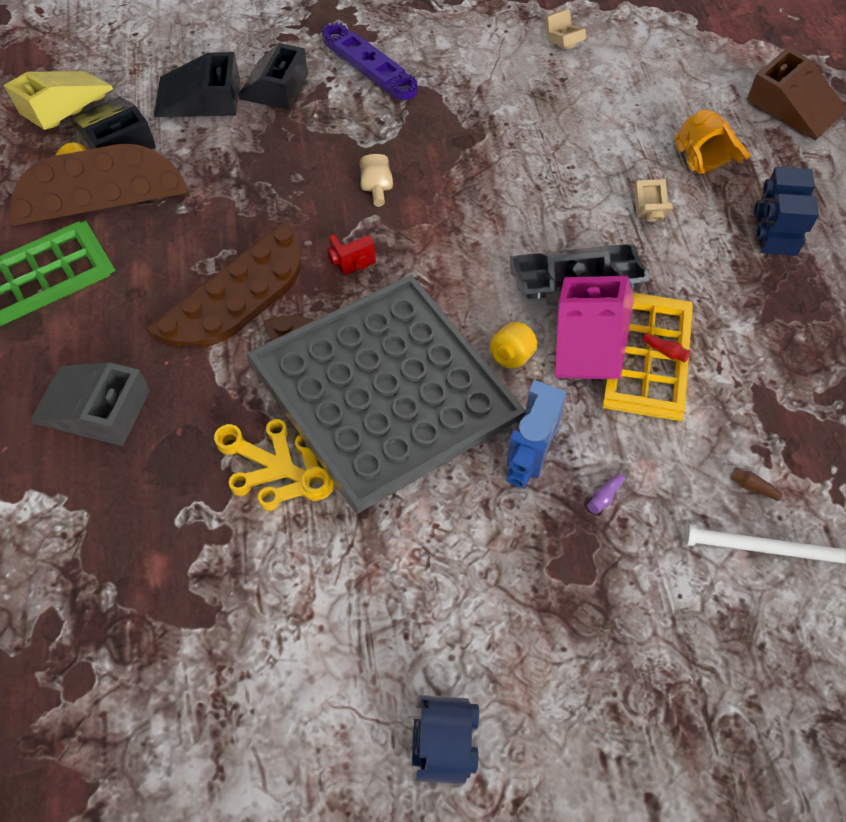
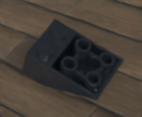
M235 52L206 53L161 76L154 116L199 117L236 115L240 75Z
M121 96L70 117L90 149L117 144H134L149 149L156 148L148 122L134 104Z

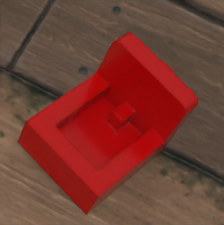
M335 234L329 236L330 248L327 249L328 258L332 266L337 265L343 276L365 269L376 263L375 244L370 235L342 246Z

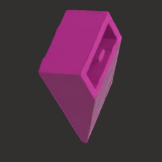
M628 276L564 277L558 310L556 378L621 379L634 302Z

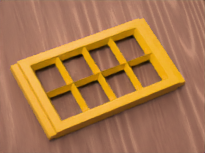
M632 292L634 299L632 309L650 312L648 326L630 324L629 331L678 339L677 342L683 348L689 350L692 302ZM656 313L679 317L678 331L655 328ZM647 343L646 349L626 346V354L645 356L644 372L622 369L621 374L623 377L643 380L641 397L616 393L618 379H606L602 408L682 422L685 412L689 358L685 363L678 359L672 360L662 353L652 350V347ZM651 358L675 361V377L650 374ZM649 381L674 385L673 401L648 398Z

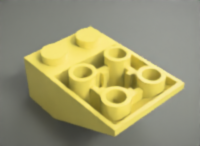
M86 71L26 72L3 85L20 115L44 130L58 126L61 120L69 115L81 112L84 106L92 101L101 100L107 92L113 89L112 85Z

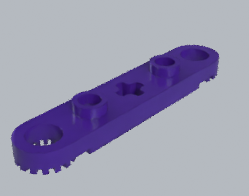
M338 22L336 24L331 23V25L326 24L323 27V43L393 97L399 100H410L417 95V79L414 76L412 77L411 74L406 73L404 68L354 31H349L342 23L338 25ZM338 34L336 38H334V36H332L331 38V35ZM406 85V86H409V87H408V89L405 88V90H404V88H402V90H401V87H400V86Z

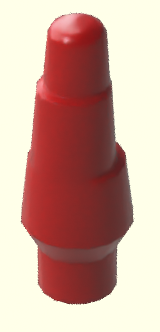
M648 333L643 336V341L649 344L650 347L672 360L678 359L685 363L690 356L691 351L683 348L678 342L666 341Z

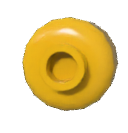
M515 321L507 323L493 335L490 340L489 349L492 357L499 365L508 369H517L533 356L537 350L538 342L536 335L530 327Z

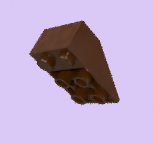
M788 47L756 74L747 97V101L815 141L846 113L845 105L813 62Z

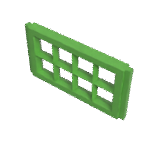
M80 221L0 256V272H3L8 282L0 286V295L12 290L18 301L0 310V326L111 276L110 273L115 272L113 265L86 221L82 223ZM77 238L82 249L64 257L59 245ZM52 249L58 260L39 268L34 257ZM87 256L93 268L75 276L69 264ZM27 260L33 271L14 279L9 268ZM63 268L68 280L50 287L44 275ZM38 279L43 291L24 299L19 287Z

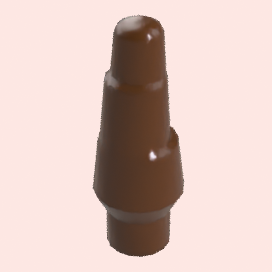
M738 467L733 469L730 479L737 482L741 488L751 492L756 491L776 501L782 498V492L752 471H744Z

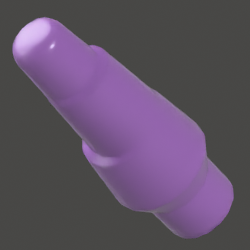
M619 473L595 491L592 500L587 505L588 509L594 514H599L603 508L608 507L614 498V494L624 482L625 477Z

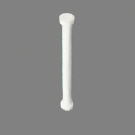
M688 524L686 527L685 545L695 546V543L846 564V549L697 529V526Z

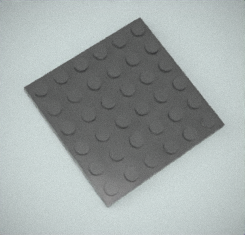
M412 274L247 352V360L356 514L521 420L526 413L523 406Z

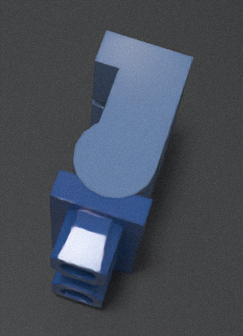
M536 380L533 381L529 390L525 417L520 421L519 431L514 430L510 438L506 465L510 467L506 478L508 483L526 489L531 476L539 478L544 458L560 424L567 395L566 391Z

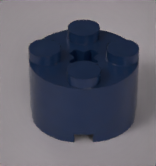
M419 695L416 708H421V719H414L412 766L420 767V770H417L412 775L413 781L465 784L467 778H470L471 773L476 774L478 769V748L472 747V729L477 730L479 724L478 704H471L468 698Z

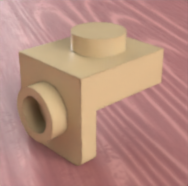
M563 9L545 17L548 42L559 45L562 49H569L577 46V42L586 39V29L572 25L569 9Z
M666 179L638 180L634 183L637 218H646V221L649 222L660 221L673 210V203H668Z

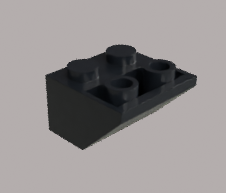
M281 43L276 45L258 60L239 93V99L290 110L308 76L305 48Z

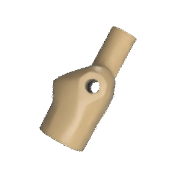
M382 154L365 155L359 162L361 189L372 192L373 204L380 207L385 204L383 191L391 190L393 187L389 159Z

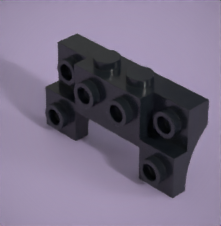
M633 244L510 256L511 275L516 277L517 291L523 295L526 294L528 299L546 297L545 292L561 291L564 277L628 276L631 289L638 288L639 282L650 281L649 269L641 262L636 247Z

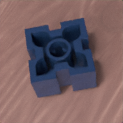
M775 167L770 179L765 180L762 198L757 200L754 206V217L758 218L756 240L760 241L761 253L798 256L806 241L805 233L811 231L819 216L816 196L812 195L815 188L812 169Z

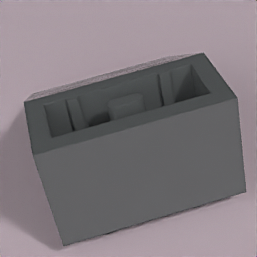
M110 362L60 366L33 413L30 422L123 446L150 389L139 369Z

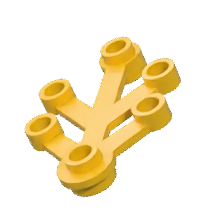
M274 419L266 426L268 437L273 441L276 456L244 441L240 429L235 425H223L215 432L214 440L220 452L227 455L238 453L266 467L249 473L237 472L229 478V487L234 495L244 496L253 486L282 478L294 481L295 483L277 489L265 487L258 493L260 506L266 511H272L279 506L281 501L299 496H304L312 501H320L332 493L334 488L333 480L325 469L319 467L317 458L311 449L300 446L304 442L300 434L295 439V447L297 452L303 456L305 470L293 465L286 440L288 431L284 421ZM282 428L280 433H272L273 429ZM235 440L233 444L225 445L227 441ZM238 481L246 482L245 485L240 488L234 487V485ZM315 482L323 484L322 487L317 489L311 488V485ZM268 495L275 496L274 500L267 503L263 501L264 498Z

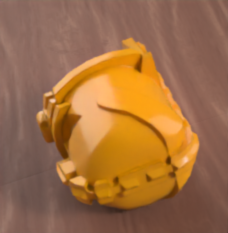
M701 109L686 119L679 133L675 135L676 147L679 152L686 150L687 165L692 172L696 171L699 174H704L706 171L723 166L731 159L740 164L743 162V159L747 160L751 157V154L736 137L734 130L730 129L728 121L725 122L715 111Z

